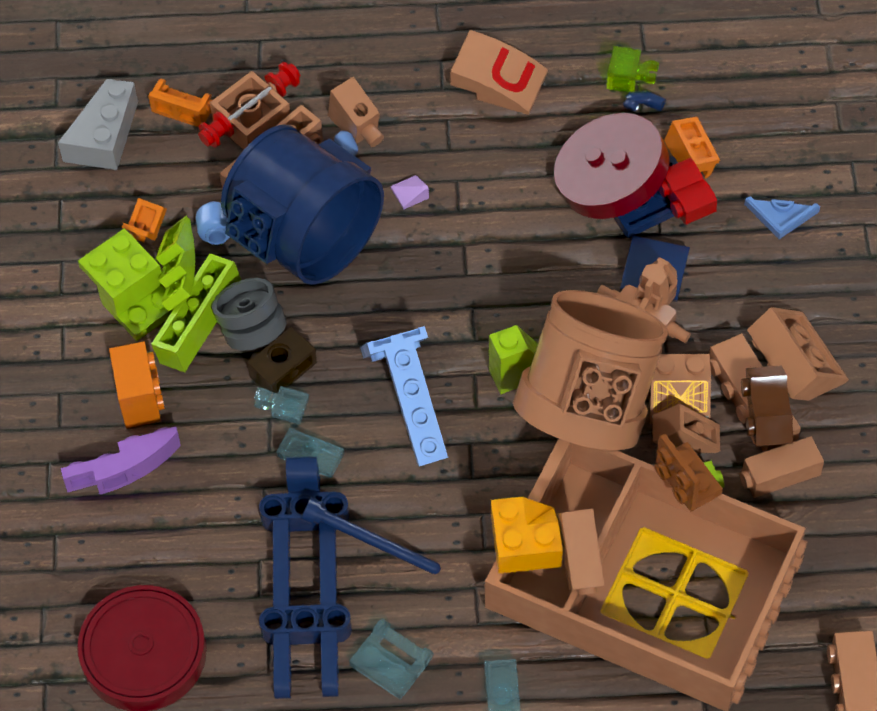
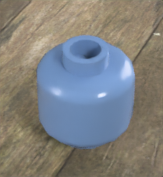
M212 201L202 205L197 210L195 216L199 237L212 245L226 242L230 237L225 234L227 218L223 214L221 202Z

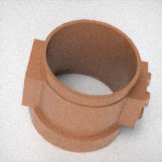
M579 290L557 292L553 295L551 309L547 314L532 364L522 372L513 400L516 412L537 429L576 445L600 450H625L634 447L639 441L648 410L644 403L662 353V345L668 335L666 326L647 311L610 296Z

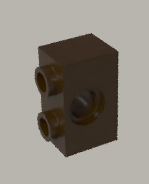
M290 327L262 351L258 350L251 356L247 362L249 376L274 399L317 363L315 348L293 327ZM279 359H285V360H286V361L281 362V363L275 362L276 360H279Z

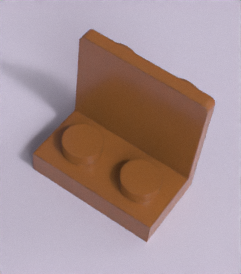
M666 434L659 436L655 469L659 477L664 481L667 480L672 486L674 497L681 505L685 504L689 511L692 512L722 495L723 488L688 442L676 448Z

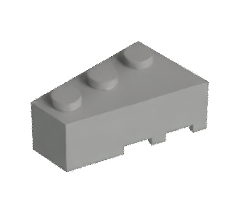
M106 79L58 142L63 162L113 170L118 169L138 104L135 84L133 82Z

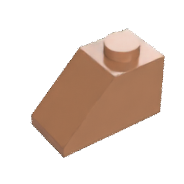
M682 404L675 405L653 415L652 435L654 443L658 444L659 436L666 434L676 448L688 442L696 453L720 452V425Z

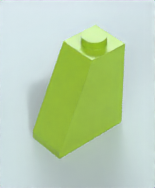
M517 325L489 335V372L500 395L518 388L522 372L531 366L538 345L534 339Z

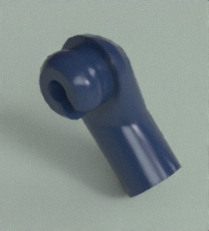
M634 91L626 94L623 106L631 111H636L640 103L662 111L666 98L649 91Z

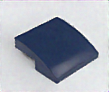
M633 236L620 290L622 291L626 285L638 288L640 276L645 266L652 264L658 258H662L668 261L677 272L676 296L672 301L678 302L690 247Z

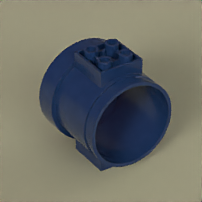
M278 125L260 134L243 150L226 178L221 196L222 211L227 218L225 234L264 263L268 264L277 259L282 267L304 283L310 285L320 284L344 270L357 257L370 239L383 209V186L378 179L370 174L371 167L331 139L317 144L290 125Z

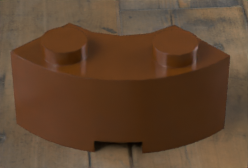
M783 367L746 368V378L741 379V393L748 400L750 417L746 418L747 435L754 437L756 446L793 444V414L788 397L787 375Z

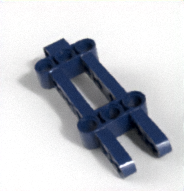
M317 456L287 457L286 480L288 493L267 495L259 504L262 525L266 530L273 532V607H269L261 613L259 623L262 638L268 644L273 645L275 699L291 698V645L321 644L322 696L337 697L339 696L338 643L347 640L352 632L351 617L348 609L343 605L337 604V529L322 522L319 524L313 522L311 525L301 520L302 515L298 512L305 509L310 497L321 501V505L326 507L328 512L333 508L341 509L339 513L334 515L349 521L348 501L340 492H320ZM274 510L280 512L276 516L267 515L269 512ZM319 531L320 605L291 606L290 532ZM335 620H341L344 622V624L339 627H333L330 625V623ZM305 621L313 623L309 628H301L299 624ZM271 623L281 624L278 629L272 630L267 628Z

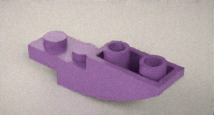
M163 427L146 435L129 436L125 440L117 442L120 453L103 454L97 459L86 462L77 461L61 468L67 492L97 485L101 495L142 478L159 467L181 446L177 427Z

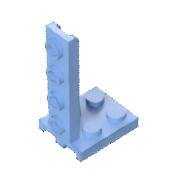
M425 326L368 342L360 347L363 359L371 357L372 362L386 358L418 466L448 458L416 351L417 348L421 347L420 342L428 338Z

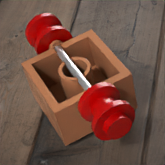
M282 62L278 65L279 72L277 74L269 72L265 75L266 83L253 71L249 72L210 102L213 122L211 124L203 122L199 125L200 132L198 136L200 140L208 147L211 145L217 148L221 144L219 138L225 135L230 137L244 150L256 137L266 130L275 127L290 114L289 103L282 97L286 95V87L289 85L297 87L300 84L299 70L291 63Z

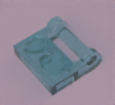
M381 619L377 622L369 637L350 659L349 663L352 668L401 700L430 663L434 653L426 647L420 648L390 628L391 624ZM383 638L416 659L412 666L379 645Z

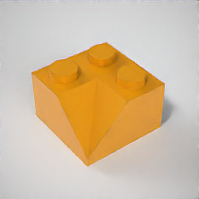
M525 497L491 500V521L498 574L562 567L563 550L559 522L554 507Z

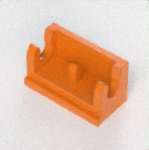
M161 78L148 95L152 112L196 127L206 122L211 113L210 102L212 101V95L206 93L202 98L183 93L169 88L168 85H165L166 80Z
M698 117L672 121L664 139L671 155L674 156L678 163L691 158L700 172L703 171L705 179L708 178L720 159Z

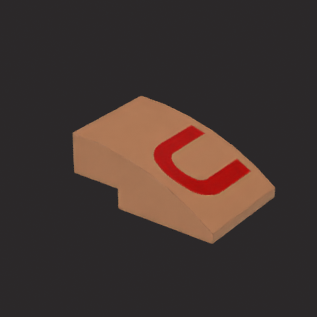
M470 30L450 71V82L452 86L477 93V100L529 115L546 78L548 69L518 49L485 34Z

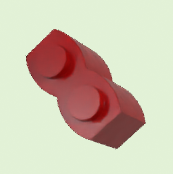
M691 158L669 166L666 178L659 188V192L662 197L667 196L671 202L670 207L675 218H680L686 225L717 212V198Z

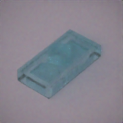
M289 428L277 450V457L284 460L287 457L317 456L319 473L330 478L333 477L345 454L344 449L292 428Z
M516 659L484 661L488 711H521Z

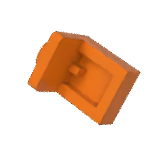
M138 198L129 224L123 223L122 228L130 231L129 233L134 239L144 243L146 238L155 241L167 209Z

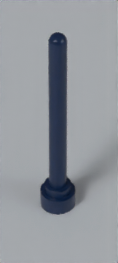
M310 497L301 520L311 525L313 522L317 524L322 522L431 574H438L441 567L439 563L326 511V507L321 505V501Z

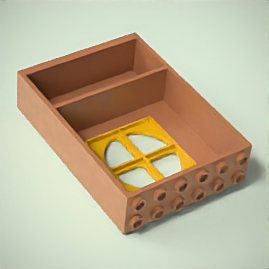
M558 439L528 499L554 507L556 515L593 508L604 586H597V593L579 596L577 589L569 590L563 554L562 567L498 574L496 559L485 580V608L718 709L729 711L732 703L739 704L745 690L744 685L747 677H751L756 666L759 650L762 651L769 637L768 632L771 624H775L780 613L783 597H787L793 583L794 573L798 572L805 556L803 554L808 544L807 541L803 540L806 528L724 494L690 512L685 504L681 505L676 500L672 486L667 480L664 481L659 477L655 466L617 450L588 448ZM666 552L680 553L687 558L675 585L671 587L633 571V567L638 561L653 554ZM697 564H707L722 579L729 596L727 608L720 609L686 594L685 589ZM626 584H633L665 598L666 604L654 629H644L628 612L622 595L623 587ZM679 606H685L711 617L719 623L718 628L714 632L696 640L675 641L667 639L664 634L676 608Z

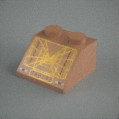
M661 354L649 389L650 424H653L654 414L678 404H682L710 419V354Z

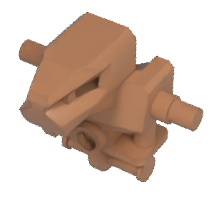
M658 258L652 264L645 266L640 276L638 288L626 285L621 292H618L615 289L612 290L601 285L597 291L598 294L625 301L652 314L666 326L668 330L667 336L675 337L684 343L691 336L690 332L675 323L676 310L669 305L676 296L677 272L668 261L662 258Z

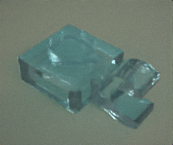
M280 386L278 393L258 388L254 400H256L254 406L262 410L272 409L271 417L300 425L309 401V394Z

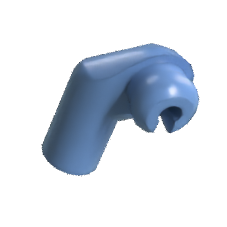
M340 131L335 135L334 142L356 156L359 149L353 135L348 131Z

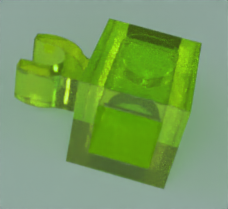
M614 46L607 75V89L629 93L635 91L637 80L649 84L656 83L657 74L649 73L648 71L658 72L659 62L648 60L640 64L641 50Z

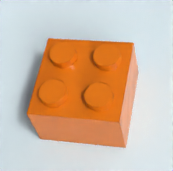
M145 341L109 348L118 400L126 429L161 422L159 410H163L165 407L154 353H147Z

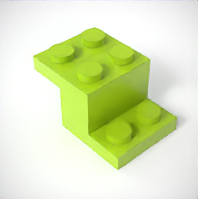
M125 228L78 260L79 267L97 285L101 304L136 341L165 322L173 309L168 311L161 304L166 288L158 281L162 273L160 265Z

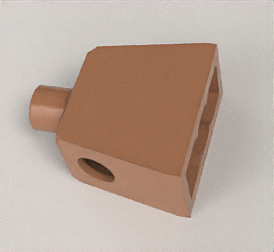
M351 77L332 89L329 100V118L341 131L350 132L357 144L364 139L371 147L381 143L384 135L378 129L379 111L356 79Z

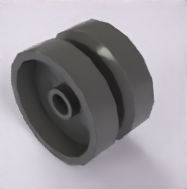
M249 278L235 282L223 289L212 303V310L217 323L221 326L226 343L232 349L245 351L263 347L274 341L284 331L287 324L286 316L282 306L278 303L274 287L266 279Z

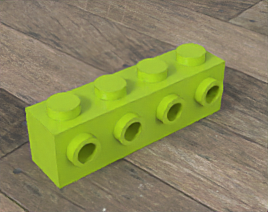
M209 253L194 277L191 295L173 309L151 343L160 364L184 373L186 372L217 323L212 310V303L215 297L226 287L241 281L234 261Z

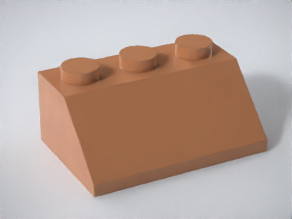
M770 307L747 329L753 338L752 343L754 347L762 352L768 361L767 366L783 367L787 375L788 396L790 398L809 401L845 384L849 380L803 312Z

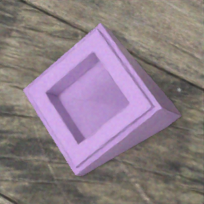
M416 175L391 186L392 192L403 209L429 199L428 186Z

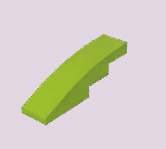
M187 216L166 230L155 258L163 266L158 281L166 288L161 304L168 311L191 295L194 282L195 247L191 222Z

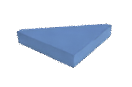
M747 197L744 203L778 239H781L819 213L820 206L816 203L810 206L794 204V201L775 199L762 201Z

